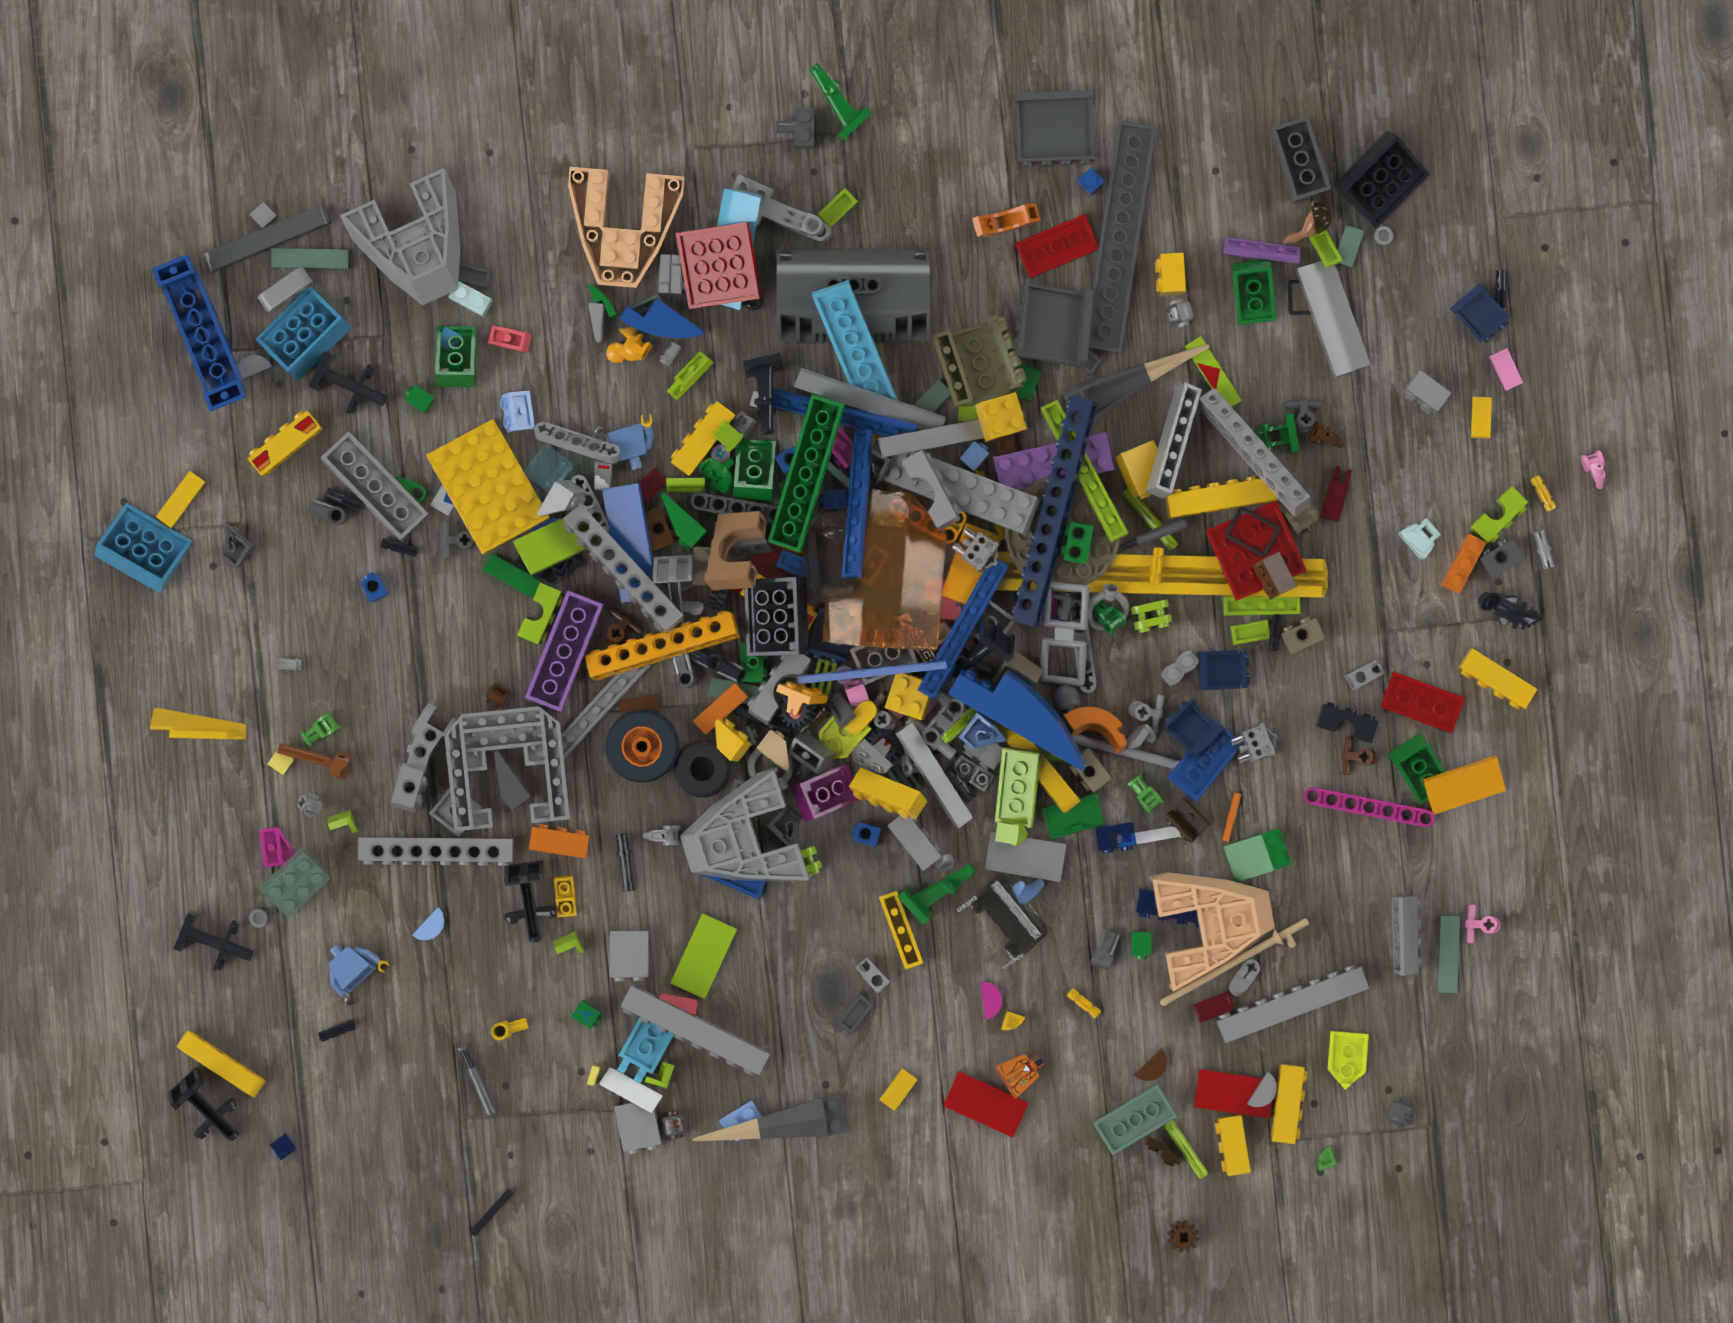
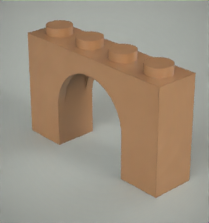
M760 511L718 514L717 522L714 526V537L711 540L707 572L704 575L705 582L712 590L755 587L758 571L750 561L726 562V556L729 549L740 540L764 538L767 520Z

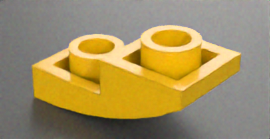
M1472 397L1471 438L1490 439L1492 397Z
M573 875L554 876L557 917L577 916Z

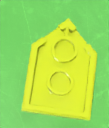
M832 716L818 732L821 743L836 753L834 759L848 758L872 728L867 724L861 732L851 734L845 727L843 729L839 727Z
M1330 1031L1327 1069L1345 1090L1366 1073L1369 1034Z

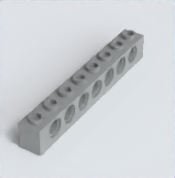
M1214 388L1199 398V410L1288 511L1296 517L1308 509L1311 496L1220 393Z
M581 503L563 518L564 528L570 534L574 533L578 537L576 541L582 548L587 547L590 550L589 555L595 562L600 561L603 565V571L608 576L612 575L616 579V585L621 590L625 589L629 593L628 598L634 604L638 603L642 607L640 610L647 618L651 617L655 621L653 625L659 632L664 631L667 635L684 620L683 614ZM585 524L589 529L586 532H581L578 530L579 526ZM598 538L602 543L599 546H594L591 544V541ZM611 552L615 556L612 560H606L604 555ZM620 566H624L628 570L624 574H619L617 569ZM633 580L640 582V586L637 588H632L629 584ZM646 594L653 596V600L650 602H645L642 598ZM659 608H663L666 611L663 616H658L655 612Z
M358 837V861H363V864H375V861H382L384 865H394V861H402V865H413V861H421V865H432V861H440V865H452V861L459 862V865H471V862H478V865L490 866V862H498V866H509V862H514V839ZM377 845L381 846L384 850L381 856L374 854V848ZM397 845L403 849V853L399 857L393 853V848ZM414 846H419L422 849V854L419 857L414 856L412 853ZM434 846H438L441 849L439 857H435L431 853ZM453 846L460 848L461 853L458 857L451 855L450 851ZM476 846L479 848L480 854L478 857L470 855L471 847ZM493 846L499 850V855L496 858L491 857L489 854V849Z

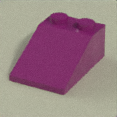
M847 763L790 786L804 822L814 820L859 800L853 796V791L849 787L853 776Z

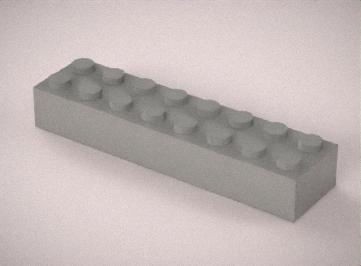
M917 451L892 456V462L883 480L889 484L934 500L935 493L932 485L928 481H914L911 479L902 463L903 460L917 453ZM933 458L934 463L932 465L934 469H938L943 477L941 482L944 487L947 486L952 494L950 499L953 504H957L960 511L1028 536L1041 503L1039 498Z
M632 983L621 1002L624 1013L630 1016L636 1014L640 1016L642 1022L649 1025L652 1022L658 1025L657 1029L662 1032L668 1033V1031L675 1033V1038L683 1042L687 1039L692 1042L693 1047L701 1051L705 1048L709 1050V1055L717 1059L723 1057L727 1059V1064L735 1068L739 1065L744 1068L745 1073L751 1076L755 1074L760 1075L770 1055L769 1051L696 1015L690 1014Z

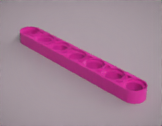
M1308 788L1304 792V800L1311 805L1421 827H1429L1435 820L1434 814L1425 809L1319 788ZM1311 790L1316 791L1318 794V798L1314 802L1309 801L1307 798V794ZM1330 794L1335 795L1337 798L1334 805H1328L1326 802V798ZM1348 798L1355 800V807L1352 809H1348L1345 806V801ZM1366 802L1374 804V810L1371 813H1367L1364 810ZM1387 805L1393 808V814L1389 817L1383 814V808ZM1405 809L1410 810L1412 813V817L1409 820H1404L1401 816L1402 811ZM1423 813H1428L1431 817L1428 824H1423L1420 820Z

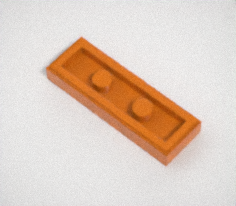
M734 682L694 718L693 722L706 735L715 727L717 719L723 720L748 695Z

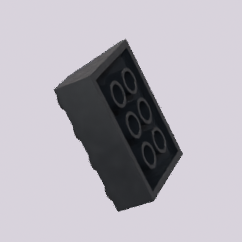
M1386 131L1334 186L1377 229L1430 174L1398 135Z
M806 577L756 579L754 588H744L747 656L809 654Z

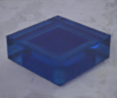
M287 1133L270 1144L280 1160L297 1149Z

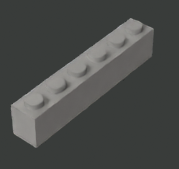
M1186 382L1175 387L1145 492L1161 499L1172 494L1202 389Z

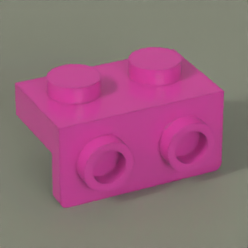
M840 426L831 453L835 457L833 461L839 468L844 467L846 470L851 466L853 442Z

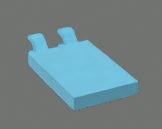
M639 1018L618 1055L623 1060L617 1071L624 1074L631 1062L640 1067L634 1080L641 1083L646 1072L651 1074L654 1072L675 1033L668 1031V1033L662 1032L657 1029L658 1025L652 1022L650 1025L646 1024Z

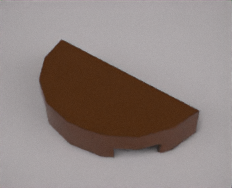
M1161 1048L1134 1075L1140 1080L1145 1081L1156 1080L1162 1076L1167 1066V1057L1163 1049Z

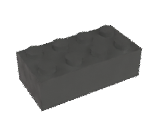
M1303 117L1272 127L1270 129L1271 138L1292 204L1309 199L1312 196L1315 197L1328 193L1331 190V186L1309 117Z

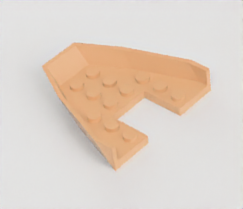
M1170 872L1149 876L1153 883L1159 917L1193 910L1197 911L1203 946L1165 953L1171 983L1169 988L1173 992L1239 956L1275 929L1269 891L1226 879Z

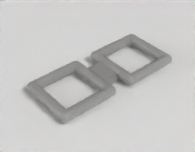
M1051 582L1043 611L1042 623L1047 627H1055V638L1045 637L1042 639L1040 668L1044 672L1040 677L1041 682L1083 686L1085 684L1087 644L1084 641L1075 640V629L1086 630L1088 627L1090 588L1087 585ZM1052 589L1082 592L1080 622L1050 619ZM1049 646L1079 649L1077 678L1048 675Z

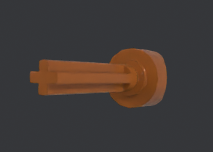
M282 743L279 744L277 750L278 754L330 768L331 776L347 778L349 772L348 763L352 756L350 754L337 751L336 755L331 757Z

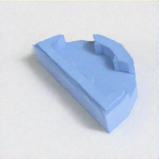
M438 907L412 936L419 940H430L438 936L444 928V916L441 909Z

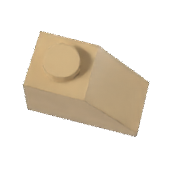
M770 730L757 746V750L788 773L789 762L786 741L784 740L785 736L777 730L775 732Z

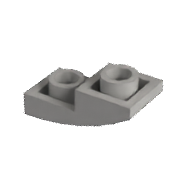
M960 754L953 764L961 776L967 779V782L984 792L994 777L993 774Z

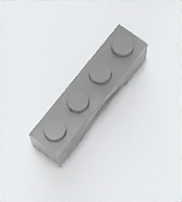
M920 450L903 460L902 463L911 479L914 481H928L934 489V503L928 512L935 526L939 530H943L961 520L959 516L961 511L956 503H952L950 499L952 494L947 486H943L941 482L943 477L938 469H934L932 465L934 460L930 453L926 454Z
M804 654L781 656L782 662L779 666L775 665L771 670L769 681L762 683L757 698L753 696L747 706L750 707L748 713L766 725L770 723L779 707L774 699V690L781 681L787 678H797L805 673L811 664V659Z

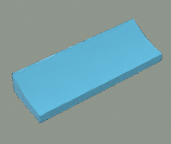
M724 188L717 226L749 222L752 242L754 243L762 195ZM743 301L720 305L740 310Z

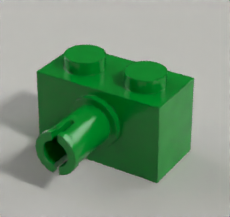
M741 643L740 666L746 668L745 678L741 682L763 683V679H767V667H764V660H768V656H747L746 643Z

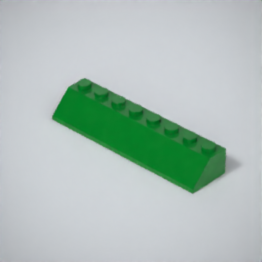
M811 395L769 535V543L798 553L802 552L845 404L822 396Z

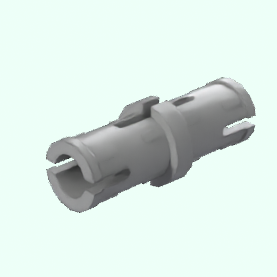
M1545 530L1539 531L1540 536L1538 532L1533 533L1538 548L1536 551L1540 555L1543 570L1555 567L1550 552L1552 548L1548 545Z

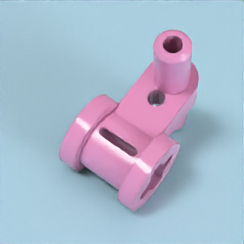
M1597 450L1594 454L1588 456L1582 455L1581 462L1585 472L1590 471L1596 482V488L1602 489L1605 481V461L1601 451Z
M1468 905V920L1465 923V927H1467V943H1474L1475 928H1481L1483 932L1490 934L1497 933L1500 930L1501 923L1498 918L1486 916L1482 920H1475L1476 905ZM1491 920V923H1494V927H1487L1486 924L1490 923Z

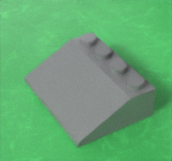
M1391 896L1393 973L1400 976L1417 974L1419 969H1422V959L1418 957V950H1421V938H1418V930H1421V920L1417 919V911H1420V900H1417V896Z

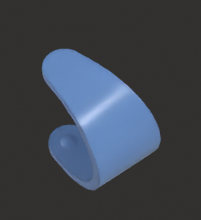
M1037 879L1027 886L1023 881L1016 883L1012 889L1018 902L1024 904L1036 897L1042 890L1044 881Z

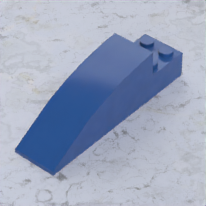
M1007 668L995 688L993 687L994 683L984 678L981 680L976 677L977 674L974 671L962 669L948 693L949 695L1076 768L1084 770L1087 761L1066 724L1052 706L1026 681Z

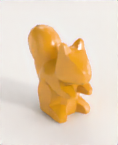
M631 326L625 329L619 328L621 334L627 339L624 344L614 342L608 346L606 351L608 360L616 364L622 363L624 359L628 361L644 360L653 345L650 342H642L644 335L642 333L638 334V329Z

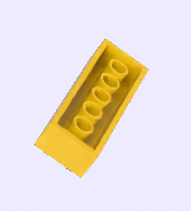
M1257 476L1246 477L1243 482H1239L1238 479L1228 480L1225 482V485H1220L1219 482L1206 485V488L1202 489L1200 485L1187 488L1188 491L1184 492L1181 489H1174L1171 495L1165 497L1168 519L1280 501Z

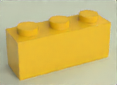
M1236 1114L1218 1117V1122L1214 1124L1216 1134H1220L1221 1139L1218 1142L1219 1153H1223L1224 1160L1221 1161L1222 1171L1226 1172L1227 1176L1251 1173L1242 1116Z

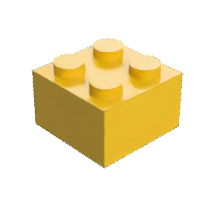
M1184 253L1160 254L1155 261V273H1159V278L1156 280V292H1160V296L1183 295L1186 291Z
M1016 392L974 405L985 442L1016 434L1027 429Z
M909 673L895 674L885 708L919 720L925 719L931 698L917 691L923 678Z

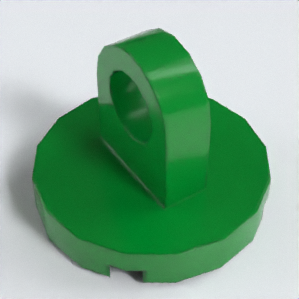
M731 457L724 463L713 458H707L700 464L699 472H702L701 477L705 478V484L710 489L725 493L733 485L732 476L728 470L736 462Z

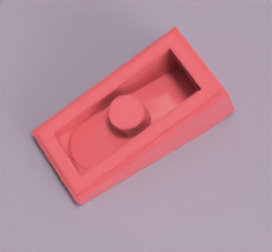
M492 325L488 344L528 353L532 335Z
M664 993L660 994V999L690 1014L696 1015L697 999Z

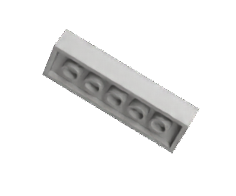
M1319 261L1297 268L1295 271L1333 377L1336 378L1370 366V361L1336 266L1333 265L1325 268L1323 262Z
M349 431L321 456V461L362 501L368 510L399 542H402L429 515Z

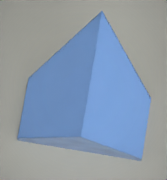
M979 711L959 736L972 749L1007 741L996 726Z

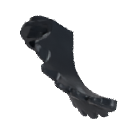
M1484 592L1478 598L1480 608L1484 611L1495 612L1500 624L1503 626L1510 622L1511 627L1516 629L1520 623L1521 629H1525L1526 625L1530 628L1532 624L1536 625L1541 620L1540 613L1537 610H1534L1533 607L1526 608V602L1518 603V597L1515 595L1503 596L1499 593Z

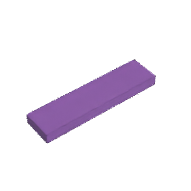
M1229 237L1224 238L1223 254L1296 264L1300 262V247Z

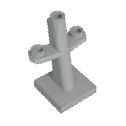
M693 555L654 557L653 583L668 582L670 601L682 614L683 612H691L692 615L701 614L704 609L702 602L682 601L680 582L692 581ZM659 608L655 612L658 616H663L666 613L663 608ZM682 620V621H681L676 627H674L673 629L678 628V627H681L680 625L684 623V620Z

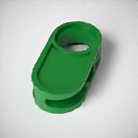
M395 477V480L411 496L415 488L422 490V497L415 499L418 503L425 500L427 496L425 487L405 478Z

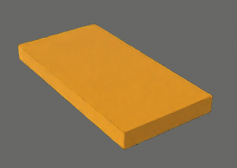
M965 523L958 543L966 550L968 548L962 544L965 538L971 542L973 541V539L963 533L965 528H969L976 534L981 532L992 541L998 542L999 547L1001 541L999 535ZM982 539L979 540L981 544L984 543ZM977 547L973 548L974 551H979ZM955 551L940 596L965 605L985 568H982L980 572H976V569L961 559L962 555ZM968 555V558L973 559V556Z
M1496 755L1423 779L1431 811L1434 815L1506 791Z

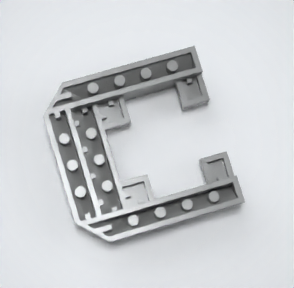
M536 706L462 714L445 734L454 831L493 827L491 808L472 810L468 772L487 770L485 751L524 747L525 766L545 764L548 802L529 804L531 823L570 819L560 723L542 708Z

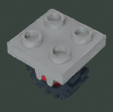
M878 729L867 740L864 739L851 755L856 763L863 765L868 771L883 776L893 765L892 762L900 753V740L896 739V734H891V730L886 732V729L881 731Z

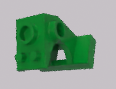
M1294 413L1284 416L1285 425L1269 427V423L1257 425L1258 429L1252 430L1270 451L1273 450L1272 447L1288 445L1290 454L1299 452ZM1279 431L1280 441L1269 442L1268 432Z

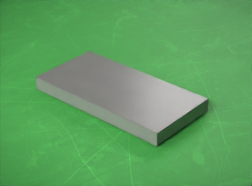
M991 831L984 869L1057 882L1061 881L1067 844L1026 838L1022 844L1015 847L1009 843L996 842V832Z

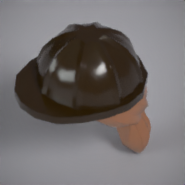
M1310 197L1312 211L1306 217L1302 230L1287 235L1283 241L1284 244L1295 243L1305 237L1313 236L1316 233L1319 235L1324 232L1332 221L1329 208L1322 203H1315L1314 197Z

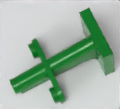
M816 63L809 71L843 126L835 136L839 140H844L872 113L868 108H862L861 110L853 109L838 90V87L841 85L840 81L836 79L832 81L821 65Z
M968 863L963 868L916 894L907 886L897 897L924 925L933 915L929 910L930 905L947 893L952 896L956 894L955 891L960 888V885L977 871Z

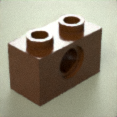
M659 507L645 513L650 545L653 552L675 544L674 539L677 536L674 529H669L667 521L670 520L666 510L662 511ZM656 524L664 526L662 534L654 533L653 529Z

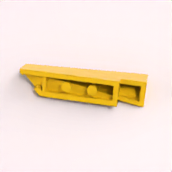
M154 708L150 729L169 730V738L246 740V724L162 708Z

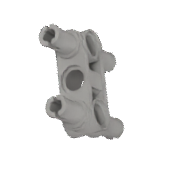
M940 689L935 700L942 704V709L931 723L925 726L918 719L910 717L905 724L907 725L912 722L928 747L935 751L937 749L951 760L957 751L948 743H945L941 736L968 710V707L963 702L951 695H947ZM957 703L960 706V711L957 713L952 712L950 705ZM926 734H935L936 741L928 742Z

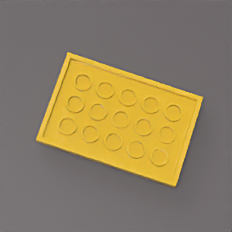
M494 419L426 454L429 463L482 555L550 519L549 515L539 516L537 514L542 503Z

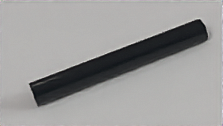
M508 1188L469 1232L476 1236L514 1193Z

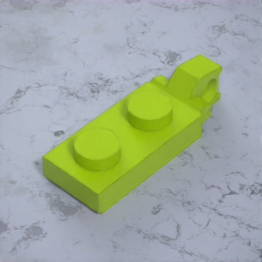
M699 351L674 377L675 382L667 392L674 399L678 400L714 362L702 351Z

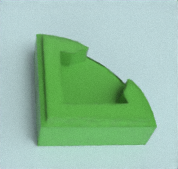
M1330 1146L1324 1148L1318 1157L1319 1171L1337 1164Z

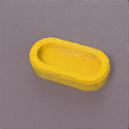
M870 700L861 702L854 710L856 717L845 726V729L851 734L861 732L877 713L876 704Z

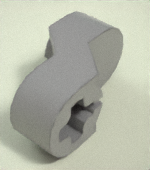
M1247 960L1230 982L1229 991L1233 995H1242L1259 973L1260 965L1256 960Z

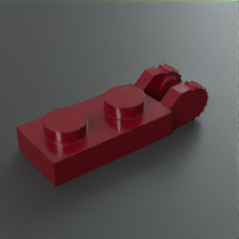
M1340 466L1335 467L1320 513V517L1339 522L1352 470L1347 469L1344 482H1337L1341 471Z

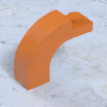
M1036 203L1024 204L1004 212L972 218L977 237L994 236L1041 221Z
M1081 707L1064 714L1062 720L1072 737L1083 731H1097L1106 737L1117 755L1124 752L1127 740L1120 733L1123 724L1113 714L1096 707Z

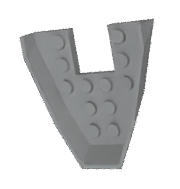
M445 168L410 183L424 216L389 232L375 200L340 215L354 243L394 284L421 305H425L458 290L461 248L457 197L455 188Z
M777 767L754 775L712 805L680 835L691 873L730 880L777 882L810 880L812 876L811 873L808 874L798 843L761 853L750 817L786 807L776 774L778 771Z

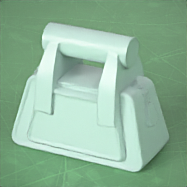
M1427 518L1420 525L1416 523L1409 525L1398 533L1420 560L1428 556L1434 547L1433 541L1441 535ZM1423 527L1432 535L1430 538L1422 530Z

